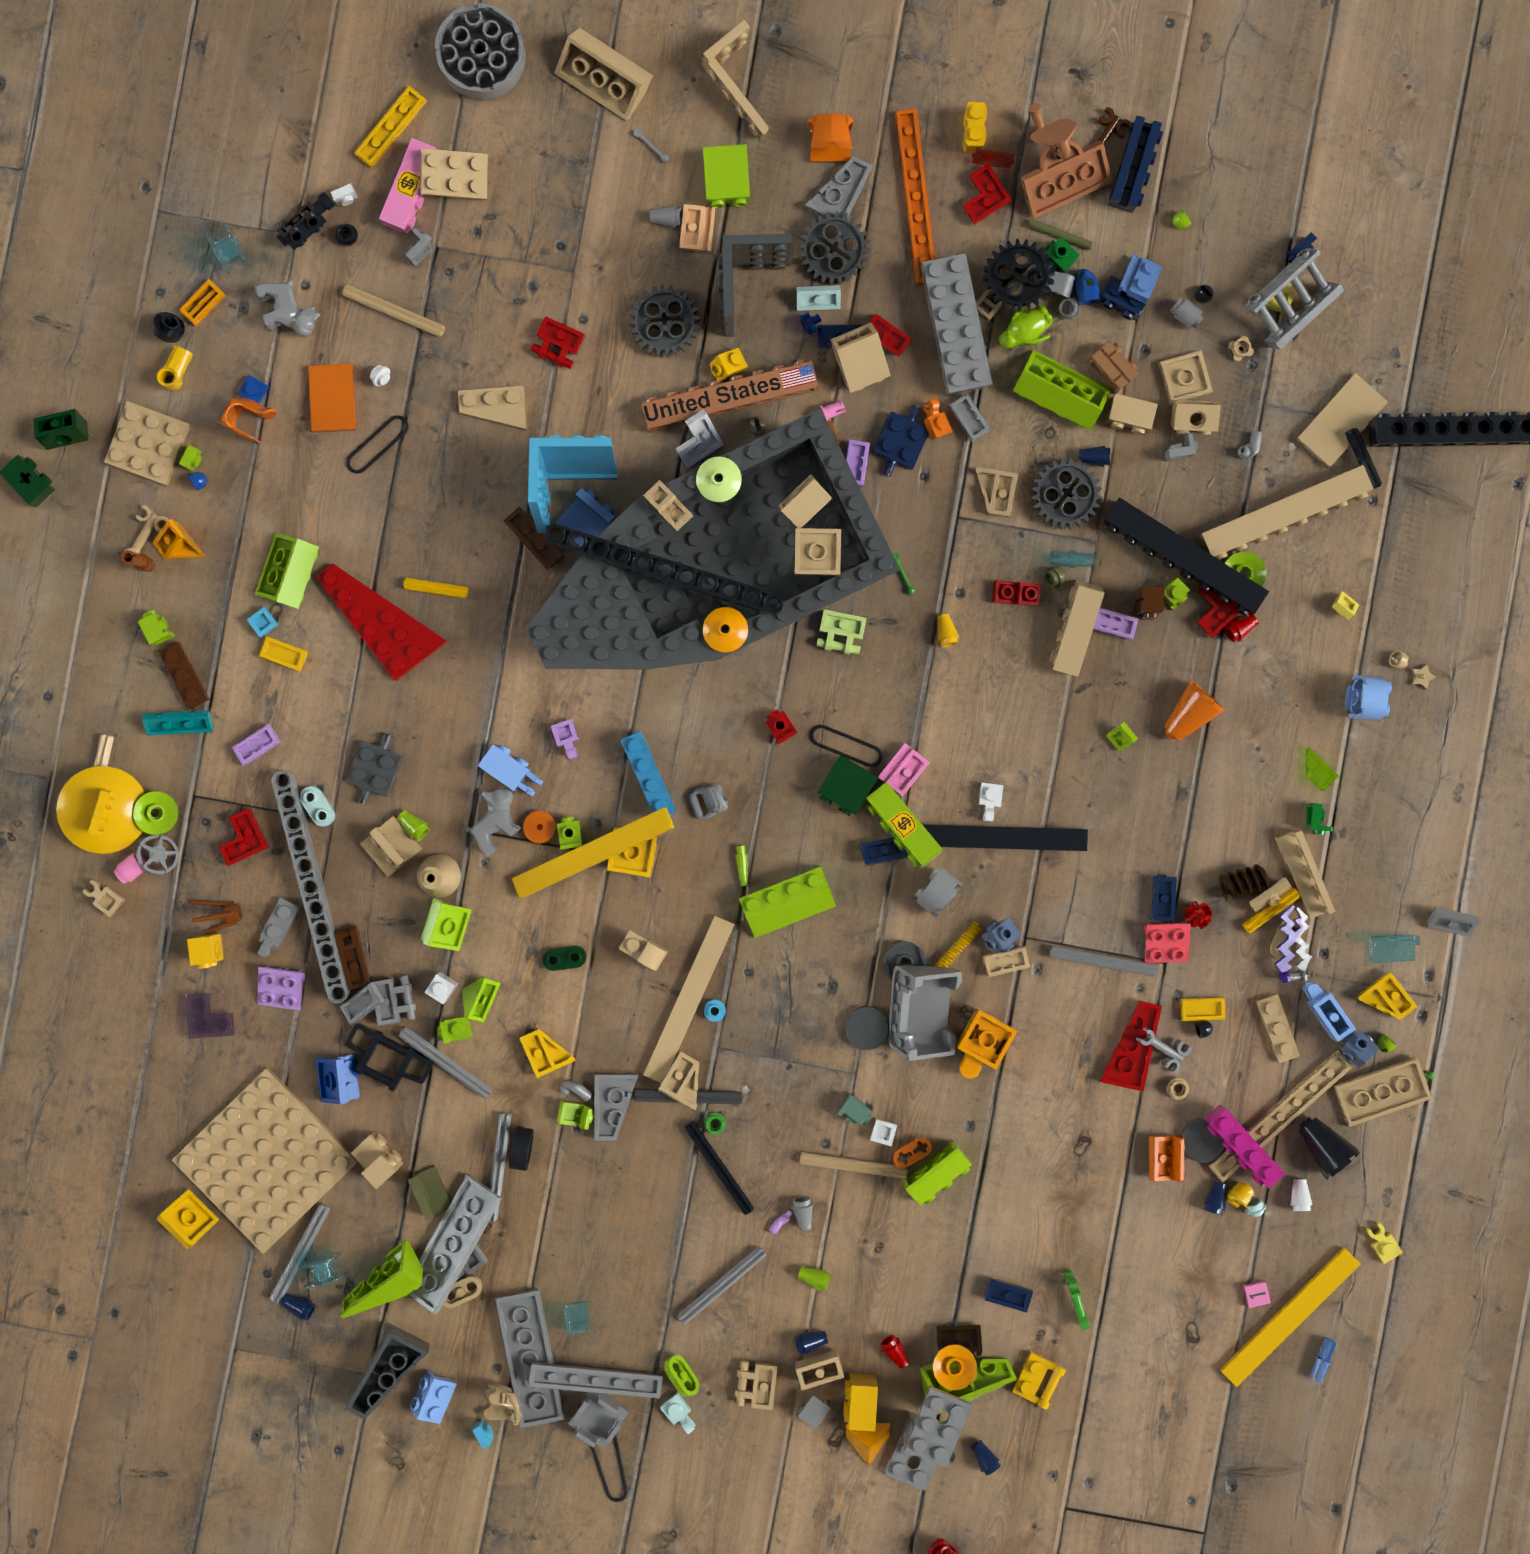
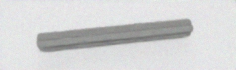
M1051 946L1049 950L1051 958L1148 976H1155L1157 971L1156 965L1057 946Z
M408 1027L403 1028L400 1032L399 1037L479 1096L484 1099L489 1096L492 1089L415 1032Z
M504 1112L499 1115L489 1187L490 1190L500 1197L511 1123V1114ZM499 1204L490 1221L498 1219Z
M321 1203L317 1207L270 1296L272 1302L279 1304L285 1296L330 1211V1207Z
M760 1246L755 1248L678 1314L679 1320L684 1325L692 1320L765 1258V1251Z

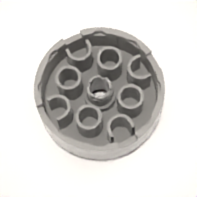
M477 3L478 5L460 7L446 17L437 32L435 50L442 74L455 91L471 99L489 100L506 94L520 80L525 68L526 50L517 24L505 11L493 5ZM485 49V53H476L478 50Z

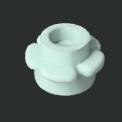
M1253 1197L1246 1206L1245 1212L1253 1217L1261 1216L1266 1209V1204H1264L1260 1197Z

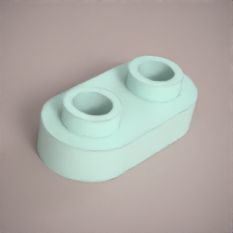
M314 786L304 788L300 793V801L314 823L318 826L331 825L335 820V811L323 792ZM310 793L314 795V800L311 802L307 799ZM322 811L326 813L324 820L319 817Z

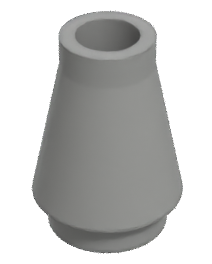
M671 206L650 210L651 223L673 228L682 225V208Z
M809 1196L796 1197L793 1199L791 1206L799 1230H810L812 1228L813 1202Z

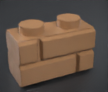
M1109 341L1087 362L1113 392L1117 394L1139 373L1136 371L1138 369L1136 364L1130 359L1127 361L1122 355V348L1117 343L1113 344Z

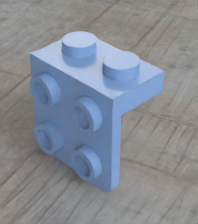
M580 488L576 493V500L562 514L556 524L598 537L615 520L613 516L615 511L606 503L603 506L596 501L598 497L590 489L584 491ZM576 537L573 539L580 547L583 546V538Z

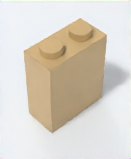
M872 323L831 339L843 381L850 393L860 391L868 385L881 382L891 376L878 332Z

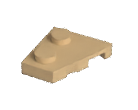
M976 467L988 514L1010 518L1018 473Z
M680 1051L658 1091L688 1109L695 1111L697 1108L699 1062Z

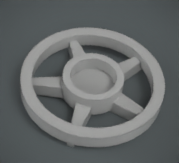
M151 835L139 844L136 858L140 867L147 873L164 875L172 871L177 865L179 850L170 838L163 835ZM159 839L157 846L149 847L145 845L149 840ZM163 840L169 843L174 851H166L162 847ZM141 848L149 852V860L145 864L141 859ZM175 855L173 865L167 868L165 859L167 856ZM151 863L160 864L163 870L155 871L147 866Z

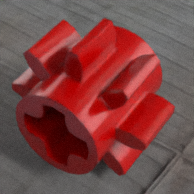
M1195 901L1185 910V920L1187 923H1191L1193 928L1199 926L1202 930L1212 921V910L1206 903L1199 905Z

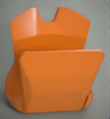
M837 113L817 114L808 120V128L813 136L810 148L811 162H848L851 159L850 149H853L850 131L854 121L849 115Z
M232 398L221 416L220 423L237 435L261 444L256 438L235 427L236 419L245 410L264 419H273L277 411L274 408H265L260 403L248 398Z

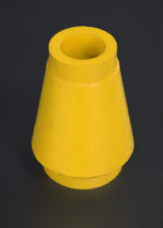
M949 614L937 616L938 643H941L942 648L958 644L959 635Z

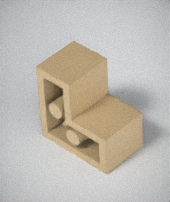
M373 1132L351 1152V1155L365 1168L361 1174L377 1190L403 1165V1162L401 1161L402 1157L394 1149L391 1150L386 1145V1139L381 1134Z

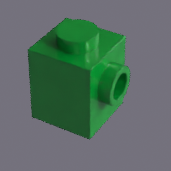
M1062 237L1056 242L1052 240L1044 249L1046 251L1045 254H1050L1047 262H1053L1054 266L1052 268L1061 273H1065L1080 256Z

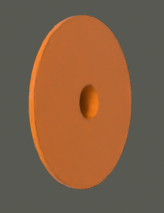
M535 811L530 813L524 820L523 831L530 841L539 844L545 843L554 836L556 823L549 813Z

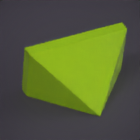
M481 977L462 989L465 1017L484 1023L501 983Z

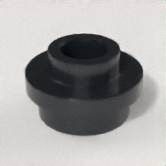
M342 224L336 230V239L343 246H351L357 241L358 232L353 225ZM345 233H351L350 238H344Z

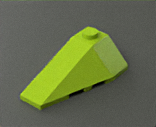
M408 1240L403 1241L385 1256L388 1260L380 1268L375 1266L371 1270L372 1274L365 1283L361 1281L342 1300L340 1317L346 1318L405 1297L422 1285L423 1267Z

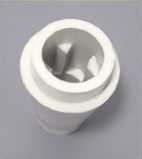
M1306 1179L1293 1180L1290 1202L1293 1211H1311L1310 1205L1313 1204Z

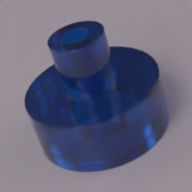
M805 312L799 316L808 335L817 332L815 325L822 322L819 314L811 317L808 312Z

